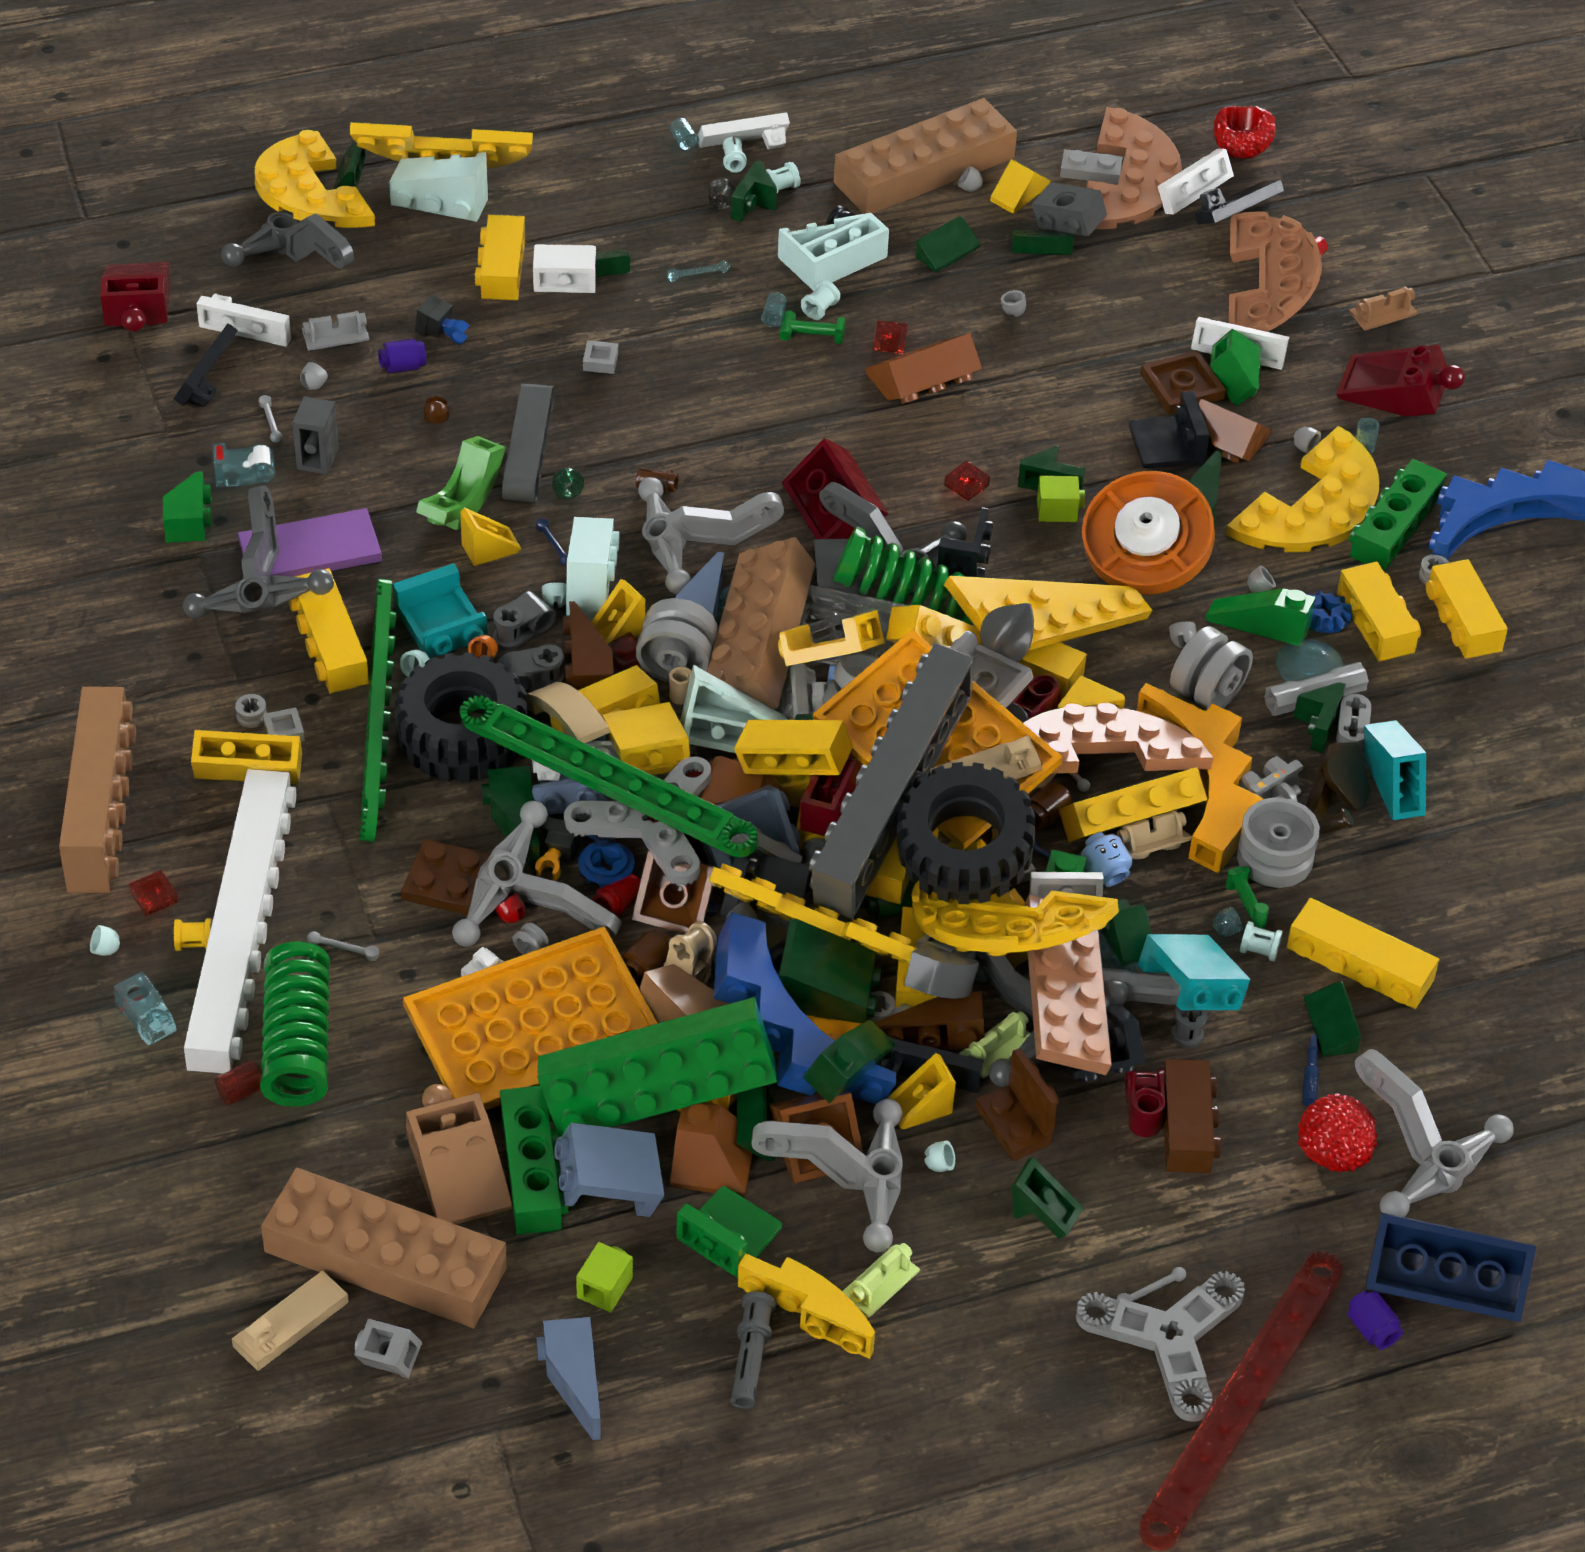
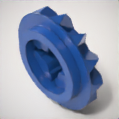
M1320 590L1315 595L1307 593V595L1315 597L1310 629L1321 633H1335L1349 625L1352 617L1351 605L1346 604L1344 596L1335 597L1333 590L1329 594H1324ZM1321 607H1326V609H1327L1328 611H1331L1330 617L1328 616V613H1326L1324 609H1320V608H1321Z
M610 841L608 846L600 847L595 842L587 846L580 853L578 858L580 876L586 878L588 885L597 883L600 887L628 877L634 871V856L621 843ZM601 859L609 866H612L611 871L601 867Z

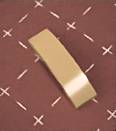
M555 682L526 694L527 709L535 715L545 711L561 722L564 734L587 743L610 733L609 726L595 707L579 691L566 683Z

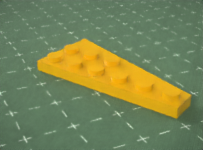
M949 576L944 584L979 632L984 618L992 610L1002 606L1030 603L1034 615V631L1028 651L1146 620L1152 612V609L1141 594L1130 586Z

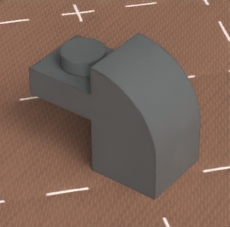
M924 943L912 952L904 985L942 998L958 999L971 995L974 979L979 968V961L975 960L977 951L961 952L954 950L950 952L929 943Z

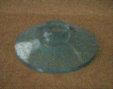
M1304 639L1301 647L1287 643L1280 649L1276 659L1277 670L1286 682L1301 681L1326 674L1333 668L1343 666L1340 654L1332 646L1314 639Z

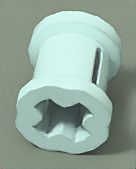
M793 162L785 163L784 167L773 171L766 169L777 187V193L779 190L788 187L797 188L800 186L799 171Z
M821 280L816 284L815 291L811 295H806L801 299V309L808 317L820 320L825 315V310L840 300V292L830 281Z
M1248 921L1243 934L1240 952L1246 953L1251 951L1268 956L1269 961L1275 962L1283 931L1277 930L1272 932L1254 927V923Z

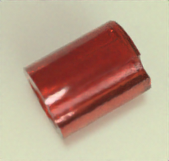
M251 1060L214 1079L219 1095L228 1106L261 1090V1075L258 1072L257 1066Z

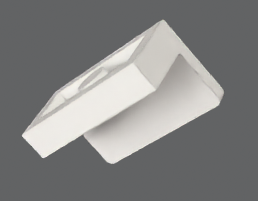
M535 245L533 260L534 292L595 293L596 246Z

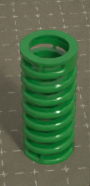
M858 526L854 528L832 577V581L839 582L845 587L850 588L869 559L859 592L867 595L885 566L876 594V600L880 603L885 601L901 572L902 575L892 607L903 605L917 580L918 584L911 605L922 606L935 586L929 609L939 612L950 595V592L944 586L948 578V568L940 564L932 570V561L927 557L921 558L915 564L916 556L911 550H906L899 557V546L896 543L892 542L883 549V539L880 536L874 535L869 538L866 536V531ZM955 572L951 575L964 577L960 572ZM951 595L945 615L956 618L962 608ZM965 612L961 618L958 617L957 619L970 625L972 623Z
M301 941L287 942L275 946L267 953L264 960L265 994L263 997L264 1025L262 1028V1074L260 1077V1089L264 1097L271 1102L288 1107L311 1105L321 1100L328 1090V1067L326 1064L329 1060L327 1051L329 1045L327 1034L329 1020L327 1017L330 1012L328 1003L330 998L328 987L330 983V973L328 972L331 965L330 957L321 947ZM296 956H307V957H308V960H305V959H296V960H289V961L280 963V962L284 961L285 959H288V958H291V957H296ZM295 972L310 973L307 975H288ZM283 1074L301 1075V1076H302V1075H307V1076H309V1077H307V1078H291V1077H287V1076H285V1075H283ZM284 1089L289 1091L312 1090L311 1092L301 1095H292L283 1092Z

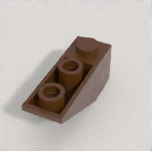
M569 601L570 615H563L564 635H570V640H564L565 660H571V664L565 665V682L568 685H572L578 691L613 675L612 648L575 601Z
M982 991L971 992L970 996L958 999L935 997L873 1023L890 1038L940 1050L969 1049V1045L972 1042H979L985 1037Z

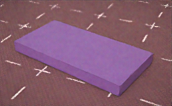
M367 508L276 525L279 554L270 575L294 577L311 573L317 569L330 568L331 571L382 561L381 549ZM252 530L238 532L243 555L252 536Z

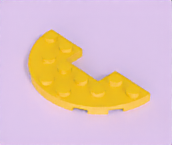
M353 122L350 124V136L357 143L358 147L398 162L401 159L435 156L436 160L450 159L452 155L461 154L462 158L476 157L477 153L486 152L487 168H494L512 164L525 158L531 152L533 133L472 129L471 139L414 136L412 126Z
M303 130L299 135L286 138L270 146L258 158L254 172L255 188L262 200L279 212L283 209L293 213V219L300 221L316 213L323 220L335 222V227L341 228L375 226V215L356 187L340 186L337 189L326 190L314 173L336 169V157L318 131Z
M1337 426L1301 460L1300 468L1321 479L1291 507L1266 492L1262 493L1227 525L1225 535L1260 549H1264L1265 545L1283 547L1284 552H1310L1313 546L1328 544L1331 547L1349 539L1356 524L1361 525L1369 507L1371 505L1376 506L1379 493V474L1376 464L1370 453L1349 431Z
M722 863L720 869L714 867L709 878L710 884L720 889L722 886L725 887L723 892L741 901L750 903L753 899L757 900L756 906L758 909H762L786 921L798 919L849 941L854 939L856 944L873 950L878 955L884 956L889 953L893 959L910 963L912 952L917 949L909 946L911 939L891 932L889 937L877 933L878 926L863 919L857 918V920L845 923L837 920L839 913L822 906H819V908L815 907L814 910L805 907V899L790 893H785V895L774 891L776 888L775 884L758 877L752 879V881L741 878L742 871Z
M919 881L916 882L912 891V908L915 921L927 935L941 943L955 947L957 951L988 952L991 956L1043 949L1070 942L1095 930L1104 928L1107 922L1119 912L1118 899L1052 890L1036 908L991 901L979 903L978 899L969 900V904H958V899L950 898L949 902L938 899L937 893L932 892L931 895H928L919 889Z

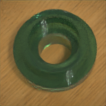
M562 468L553 476L552 489L556 496L561 499L575 498L584 487L583 476L575 469ZM573 482L570 486H568V487L565 488V486H566L568 483Z

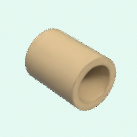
M676 667L670 671L669 698L675 704L684 705L692 672L689 668Z

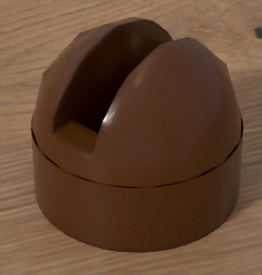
M438 395L428 398L424 405L425 419L434 424L443 423L448 420L450 412L447 400Z

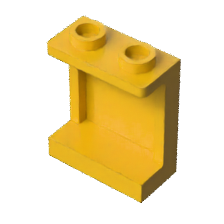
M878 610L843 619L844 638L814 643L808 624L780 632V639L778 640L779 654L785 660V665L791 666L861 652L884 644Z
M670 702L602 714V718L609 726L610 733L607 735L618 755V759L650 775H658L671 772L680 761L690 757L688 735Z

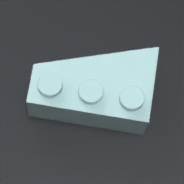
M486 152L477 153L476 157L462 158L461 154L452 155L450 159L436 160L435 156L401 159L389 181L391 205L477 222L488 200Z
M872 213L834 219V224L817 227L816 223H810L806 225V229L789 232L788 228L779 229L778 258L815 291L816 284L821 280H827L832 283L886 258L889 229Z
M574 517L567 557L566 615H570L569 601H575L591 622L609 597L610 581L615 580V566H617V551H619L620 532L613 531L614 519Z
M693 665L680 723L688 735L689 744L736 753L734 747L748 720H787L786 716Z

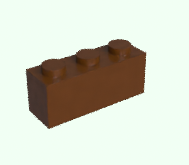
M1165 1059L1163 1125L1166 1172L1211 1173L1213 1159H1219L1221 1152L1220 1136H1214V1128H1218L1219 1107L1212 1105V1098H1216L1217 1076H1210V1061Z

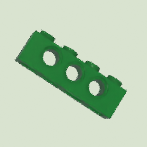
M1413 458L1405 469L1400 468L1394 477L1391 487L1386 486L1383 489L1377 505L1369 507L1363 523L1354 526L1349 536V542L1352 543L1349 557L1364 564L1378 562L1385 572L1437 504L1442 486H1445L1447 473Z
M541 1086L500 1090V1111L516 1235L562 1230L561 1215L568 1214V1206L565 1205L564 1193L559 1192L558 1189L561 1172L560 1163L554 1159L555 1144L559 1136L558 1131L550 1130L549 1122H553Z

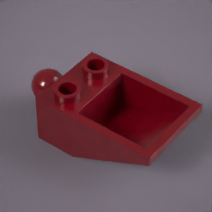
M170 262L107 265L101 277L100 292L105 326L124 327L128 331L137 332L143 329L145 324L168 323Z
M1439 344L1352 354L1336 395L1340 400L1406 417L1436 414L1444 389L1455 390L1460 388L1465 381V373L1457 365L1447 366Z

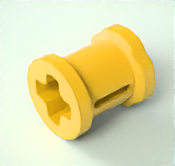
M206 918L205 922L185 923L181 919H176L174 921L175 950L182 951L183 948L205 947L206 949L213 922L212 918Z

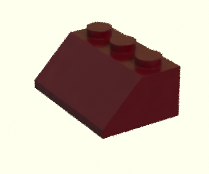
M823 438L781 482L816 539H849L854 530V527L827 511L820 501V491L831 482L842 485L877 506L884 518L888 515L887 510L850 452L826 438Z

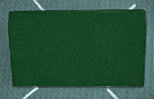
M353 141L343 156L333 189H337L340 186L358 187L366 160V149L358 147L355 141Z
M958 216L919 238L916 242L915 257L934 272H938L980 248V242L967 222L961 216Z
M1011 230L1012 253L1072 255L1074 236L1071 233L1043 230Z
M619 249L596 253L595 277L630 272V255L626 250Z
M1343 981L1334 982L1304 996V1002L1314 1033L1317 1035V1042L1322 1057L1358 1053L1361 1034Z
M768 1085L737 1093V1143L745 1150L770 1162L774 1161L775 1156L760 1154L753 1149L751 1144L754 1126L761 1122L772 1121L769 1104L775 1103V1098Z

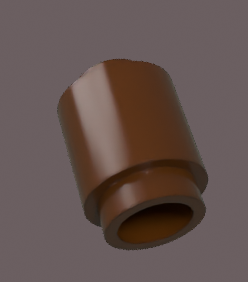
M1048 782L1030 798V807L1034 809L1035 831L1051 827L1061 818L1059 809L1072 804L1070 792L1065 786L1055 782Z
M654 929L651 932L644 933L622 955V959L634 980L642 981L644 972L661 968L665 964L671 939L661 930Z

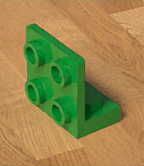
M721 1186L700 1210L686 1203L677 1212L676 1239L736 1278H738V1265L745 1253L757 1258L782 1230L781 1221L726 1186Z

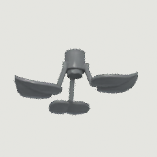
M1021 603L1002 606L988 613L980 628V637L983 645L1016 662L1025 657L1031 646L1034 631V615L1031 604ZM1010 703L1006 707L1022 723L1029 720L1027 713L1019 705Z

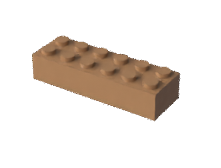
M985 98L835 154L834 183L863 214H873L958 181L969 165L981 172L1014 159L1017 130Z
M796 537L775 541L772 544L739 553L706 671L772 709H777L779 706L789 667L785 665V660L779 654V633L800 625L815 567V562Z
M82 687L59 843L67 893H110L112 878L117 879L119 875L118 857H115V853L122 850V830H119V824H125L126 806L125 803H122V799L129 796V777L126 776V771H132L133 755L132 750H129V745H135L136 726L129 723L132 722L133 715L132 701H126L124 687Z
M297 1167L261 1225L264 1252L318 1272L323 1270L331 1277L473 1329L507 1269L506 1242Z

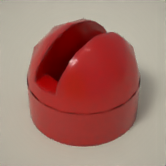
M515 893L497 906L494 911L505 923L514 924L524 918L526 906L518 893Z

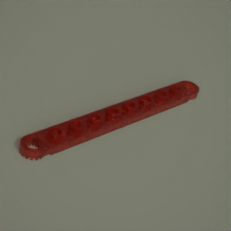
M1317 1251V1254L1312 1253L1310 1257L1306 1258L1303 1266L1291 1281L1152 1499L1150 1506L1141 1518L1139 1526L1140 1538L1149 1548L1167 1550L1173 1547L1179 1540L1340 1283L1342 1264L1339 1263L1340 1260L1338 1258H1334L1335 1255H1328V1252L1321 1253V1251ZM1317 1266H1324L1332 1272V1276L1330 1275L1329 1278L1325 1277L1324 1279H1322V1276L1318 1278V1275H1314L1315 1272L1312 1269ZM1154 1522L1165 1523L1171 1530L1170 1534L1167 1533L1166 1536L1162 1535V1537H1159V1534L1155 1536L1154 1532L1151 1533L1149 1525Z

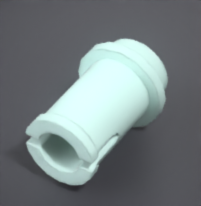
M733 137L726 138L723 142L725 153L723 164L731 172H740L747 164V157L742 152V143L737 137H735V144L733 143Z

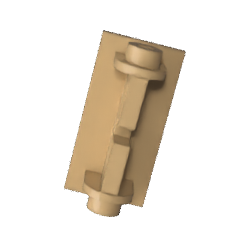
M1175 810L1152 817L1153 830H1150L1149 821L1144 819L1123 825L1122 830L1117 831V836L1121 838L1132 859L1146 858L1151 852L1161 849L1173 850L1179 848L1181 843L1192 840V836L1182 830V826L1186 825L1184 813H1177Z

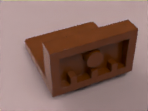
M1021 1048L1012 1051L1009 1085L976 1098L975 1108L1012 1161L1052 1144L1053 1130L1056 1125V1108L1059 1104L1058 1096L1051 1085H1046L1040 1077L1034 1060L1027 1058Z

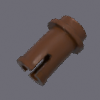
M640 467L637 471V488L643 479L649 477L660 480L663 485L664 494L675 493L678 488L679 475L678 473H673L672 469H667L664 472Z

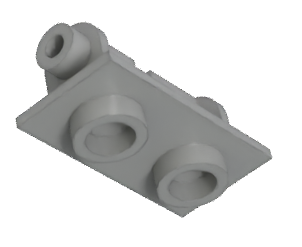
M358 310L338 314L337 322L332 323L331 316L314 319L308 318V322L302 323V333L308 351L369 341L365 326L367 325L365 312L359 313Z

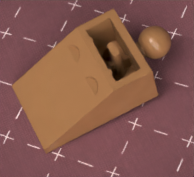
M441 1084L430 1085L422 1095L424 1107L406 1112V1136L434 1216L457 1225L511 1210L510 1194L492 1128L480 1094L475 1093L452 1099L451 1092L446 1086Z

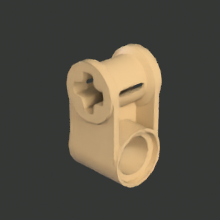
M697 921L689 927L687 933L673 937L669 942L668 955L664 966L674 964L706 984L711 975V964L717 945V938L713 929L707 923Z

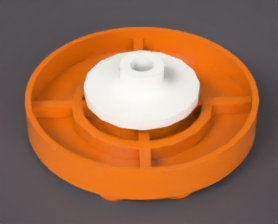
M1142 471L1120 477L1098 492L1085 512L1082 524V538L1088 562L1103 581L1109 585L1130 586L1141 595H1154L1181 587L1192 580L1204 568L1214 547L1215 529L1209 503L1192 483L1171 473Z

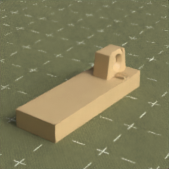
M1029 735L1013 742L1004 743L939 765L947 769L952 767V763L963 762V766H972L973 762L984 764L985 769L991 770L992 767L1004 771L1003 777L1005 779L1010 776L1015 780L1042 770L1041 761ZM936 766V767H933V768H930V769H929V770H930V776L932 775V769L937 768V767H939V766Z
M322 1270L254 1321L249 1327L232 1338L233 1348L259 1371L349 1303L348 1294Z

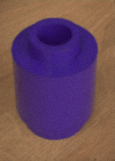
M406 339L384 342L383 349L378 350L380 367L386 368L387 373L391 374L418 370L420 366H425L426 351L423 341Z
M1363 1291L1352 1298L1349 1303L1350 1309L1347 1316L1370 1345H1375L1379 1350H1384L1401 1338L1403 1330L1400 1327V1319L1377 1291L1370 1293Z

